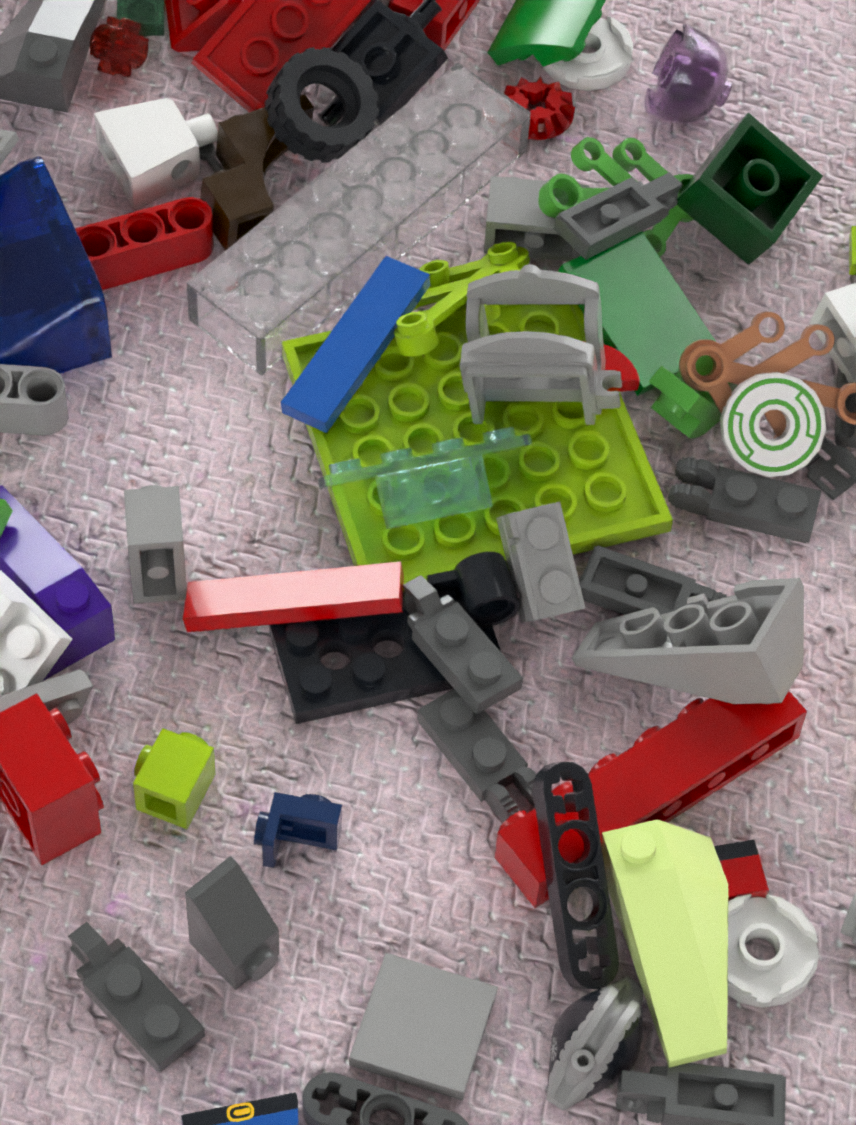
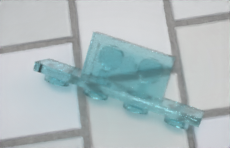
M514 427L483 433L484 443L465 447L463 437L433 443V453L413 457L412 448L380 454L382 464L362 468L360 458L329 465L330 475L318 479L319 488L321 490L376 478L386 529L493 507L482 456L529 446L532 444L530 434L515 436Z

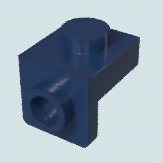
M274 792L270 812L260 811L254 834V845L262 846L263 866L275 867L281 840L337 851L342 831V804L332 803L329 799L316 794H305L299 797Z

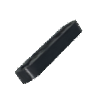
M574 762L551 763L544 766L536 774L533 781V797L559 966L563 977L569 984L583 989H601L608 986L615 979L619 969V956L592 783L589 774L584 768ZM560 777L562 781H571L573 785V792L565 794L564 799L559 795L553 796L552 784L560 782ZM578 812L579 820H562L555 823L554 814ZM569 829L578 832L584 843L582 856L573 863L565 861L558 849L561 835ZM579 887L587 890L593 901V909L590 915L582 921L574 919L567 908L569 895ZM596 928V937L585 936V939H573V930L590 931ZM587 950L589 954L598 955L600 959L599 965L591 968V974L589 971H581L579 969V960L587 957Z

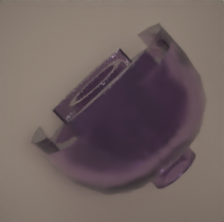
M688 24L682 25L683 32L676 29L664 46L652 74L658 76L657 90L654 92L652 89L647 88L644 108L648 114L677 124L696 122L706 117L714 106L722 107L732 88V81L727 79L729 64L722 47L713 37Z

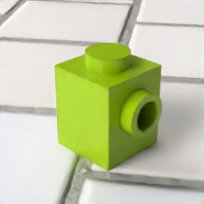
M162 728L154 745H145L135 764L134 776L136 778L133 782L136 810L188 829L216 775L214 747L209 746L202 738L192 733L182 732L177 734Z

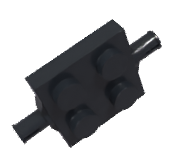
M376 0L331 49V51L342 52L348 55V58L353 62L357 61L363 67L362 70L365 74L371 77L373 81L372 86L374 91H377L379 98L377 101L379 114L374 121L383 129L448 59L444 50L430 40L423 30L442 11V8L435 0H424L410 16L393 12L382 2ZM337 95L318 114L322 122L328 126L336 125L344 114L343 103Z

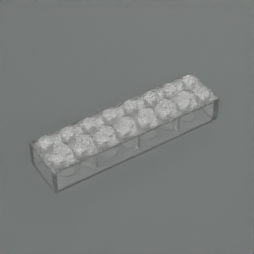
M456 63L186 282L189 321L262 376L283 358L281 341L312 334L359 294L385 256L399 260L488 185L491 176L500 175L526 153L531 112L460 63Z

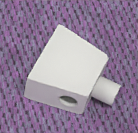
M168 98L94 113L97 146L134 210L196 179L200 174L199 147L217 141V128L210 114L207 113L185 121L174 101Z

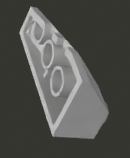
M800 578L752 580L735 585V595L709 602L705 594L689 597L686 606L661 615L655 607L599 621L594 623L572 656V660L576 667L732 704L782 703L803 667L804 585Z

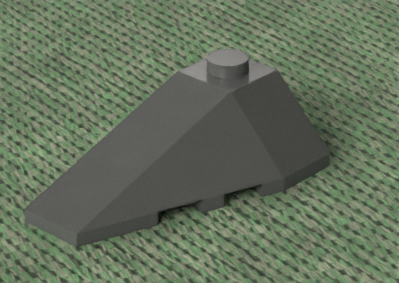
M28 0L0 35V99L68 113L105 0Z

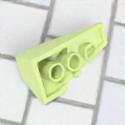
M658 819L602 832V853L608 891L669 1068L727 1054L728 882L711 837Z

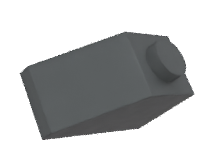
M230 856L187 890L185 898L189 943L237 990L249 979L252 981L261 979L274 967L279 955V929L239 864Z

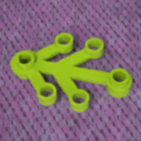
M501 242L491 246L487 251L488 253L481 260L449 268V264L445 260H435L422 265L419 270L430 274V287L414 310L424 305L436 304L425 313L411 312L401 316L396 321L397 328L394 330V336L399 353L403 356H418L436 348L439 341L435 327L467 302L468 284L492 274L521 270L523 266L528 265L530 262L528 250L517 246L514 242ZM484 305L487 323L496 320L501 315L499 305Z

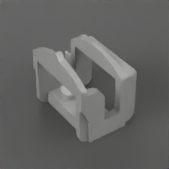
M528 264L523 266L521 270L492 274L468 284L466 306L468 343L462 345L460 371L464 391L468 394L474 424H483L486 401L582 402L586 425L595 424L596 414H601V409H613L621 406L619 391H607V389L613 387L621 388L622 380L620 371L605 370L606 359L602 333V307L599 285L596 282L572 274L540 270L537 266ZM585 304L584 331L586 342L545 332L522 331L490 335L484 305Z

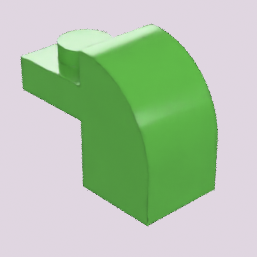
M707 355L701 356L696 362L697 372L700 375H707L712 371V359ZM661 365L649 380L653 386L662 392L651 408L688 438L694 439L704 435L720 421L721 413L707 391H697L689 387L683 381L679 371L677 374H674ZM728 382L733 392L738 385Z

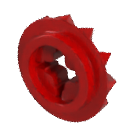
M540 75L535 82H529L521 77L516 86L506 85L503 97L499 99L498 112L504 126L515 135L531 140H546L561 135L570 127L574 119L575 107L572 102V93L562 91L559 81L546 84ZM540 101L545 102V108L539 106L528 112L529 103L536 105Z

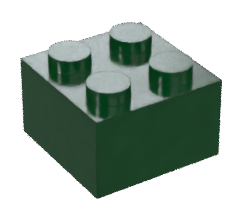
M748 112L721 138L677 197V205L749 265L775 244L823 175Z

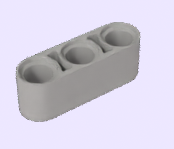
M0 364V433L43 436L57 433L66 426L69 415L65 383L58 372L46 367Z

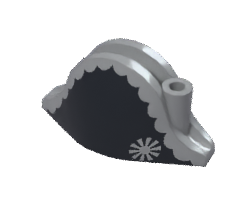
M629 977L623 978L606 987L586 994L563 1011L554 1026L551 1039L546 1100L564 1111L618 1082L622 1070L630 1071L639 1056L643 1034V990L640 984Z

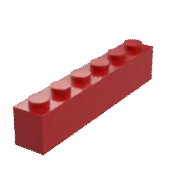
M788 691L782 703L732 704L711 698L706 701L698 698L686 705L678 714L677 719L663 728L653 726L647 729L636 739L633 747L619 756H616L614 753L606 755L589 772L601 847L602 832L657 819L668 823L799 738L807 710L790 691ZM571 782L560 784L552 790L553 796L559 795L564 799L565 794L573 792V785ZM533 809L528 813L525 810H521L507 818L500 826L494 858L533 907L537 908L549 900L536 810ZM578 812L554 814L555 823L562 820H579ZM572 829L565 831L558 843L560 855L565 861L569 863L576 862L584 851L582 837Z

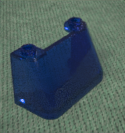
M41 156L20 161L0 175V364L46 367L61 374L111 358L108 314L104 294L51 175Z

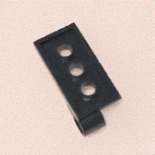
M481 552L463 559L456 565L454 570L427 575V581L437 590L439 597L442 598L445 595H449L454 599L455 603L458 602L501 652L493 626L509 620L520 608V602L504 557L497 552ZM403 605L402 612L269 625V634L295 724L454 688L412 640L413 631L407 623V616L410 614ZM393 641L398 643L403 651L395 657L387 658L378 655L373 648L379 642ZM339 652L346 655L350 659V663L341 669H330L324 666L320 660L328 653Z

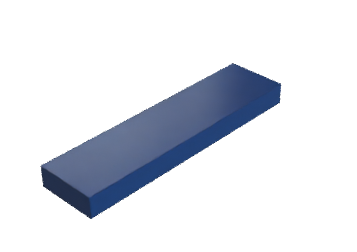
M385 256L281 401L282 413L327 433L395 337L396 321L401 316L411 313L430 287V274Z

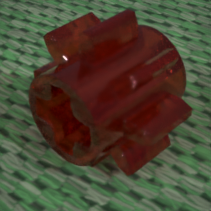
M108 16L107 24H101L96 27L91 35L90 55L100 60L97 68L98 71L113 76L118 74L129 78L131 77L132 70L138 69L146 61L149 41L144 36L138 34L141 23L124 17L118 19Z

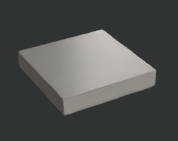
M385 953L349 1056V1066L463 1101L496 999L498 986Z

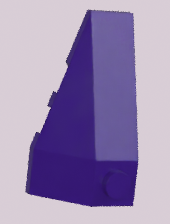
M1 485L0 499H5L13 512L0 537V570L72 638L70 644L44 678L46 680L115 640L112 606L82 566Z

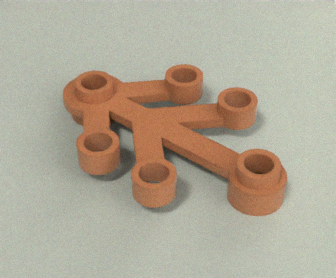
M765 311L758 313L753 318L751 326L721 344L713 340L702 339L688 345L681 354L679 372L683 381L689 387L697 391H707L722 414L723 407L726 406L728 398L732 395L728 382L738 385L756 374L771 372L784 374L814 355L822 356L829 353L834 346V334L825 325L812 324L803 330L799 340L754 367L733 362L761 342L774 343L783 336L785 330L783 319L774 312ZM767 317L772 318L776 323V331L770 337L762 336L759 331L760 322ZM821 330L825 334L826 342L821 349L814 350L809 344V337L814 331ZM707 355L713 361V369L707 375H700L696 370V362L701 356ZM801 379L816 392L822 406L835 409L837 416L841 420L856 425V412L850 413L845 406L846 398L850 394L856 393V382L847 383L839 389ZM777 409L764 413L775 433L774 439L782 435L786 428V419L783 413Z

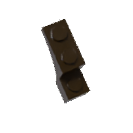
M305 94L300 95L301 108L309 118L313 119L314 106ZM265 107L243 115H234L228 120L219 122L216 157L225 170H219L210 176L202 178L200 199L207 202L212 209L213 233L226 253L268 239L271 235L274 204L265 187L264 177L273 163L286 153L289 147L283 142L280 143L276 138L273 127H270L267 121L269 116Z

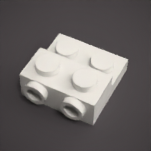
M0 570L1 696L42 682L70 644L72 638Z

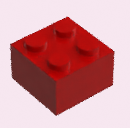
M36 693L0 712V801L42 866L101 834L98 811L104 808V804L95 787V784L100 782V776L92 759L85 751L79 754L75 752L68 741L72 738V734L65 718L57 708L49 711Z

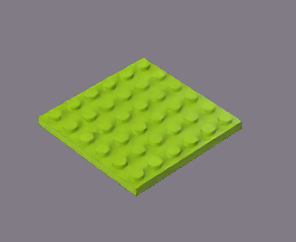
M467 302L435 327L439 343L436 348L428 353L418 356H403L398 351L394 337L327 433L306 424L353 565L401 561L404 584L420 575L427 580V575L454 570L456 565L463 559L481 552L500 553L507 565L496 518L556 502L561 504L573 555L592 551L595 546L608 547L671 532L673 518L620 392L621 406L613 409H601V414H596L594 425H586L582 402L486 401L483 424L473 423L468 394L464 391L460 371L462 345L468 343L466 333ZM577 304L499 305L501 315L496 320L488 322L490 335L529 331L557 334L586 341L584 314ZM331 331L281 341L282 356L292 386Z

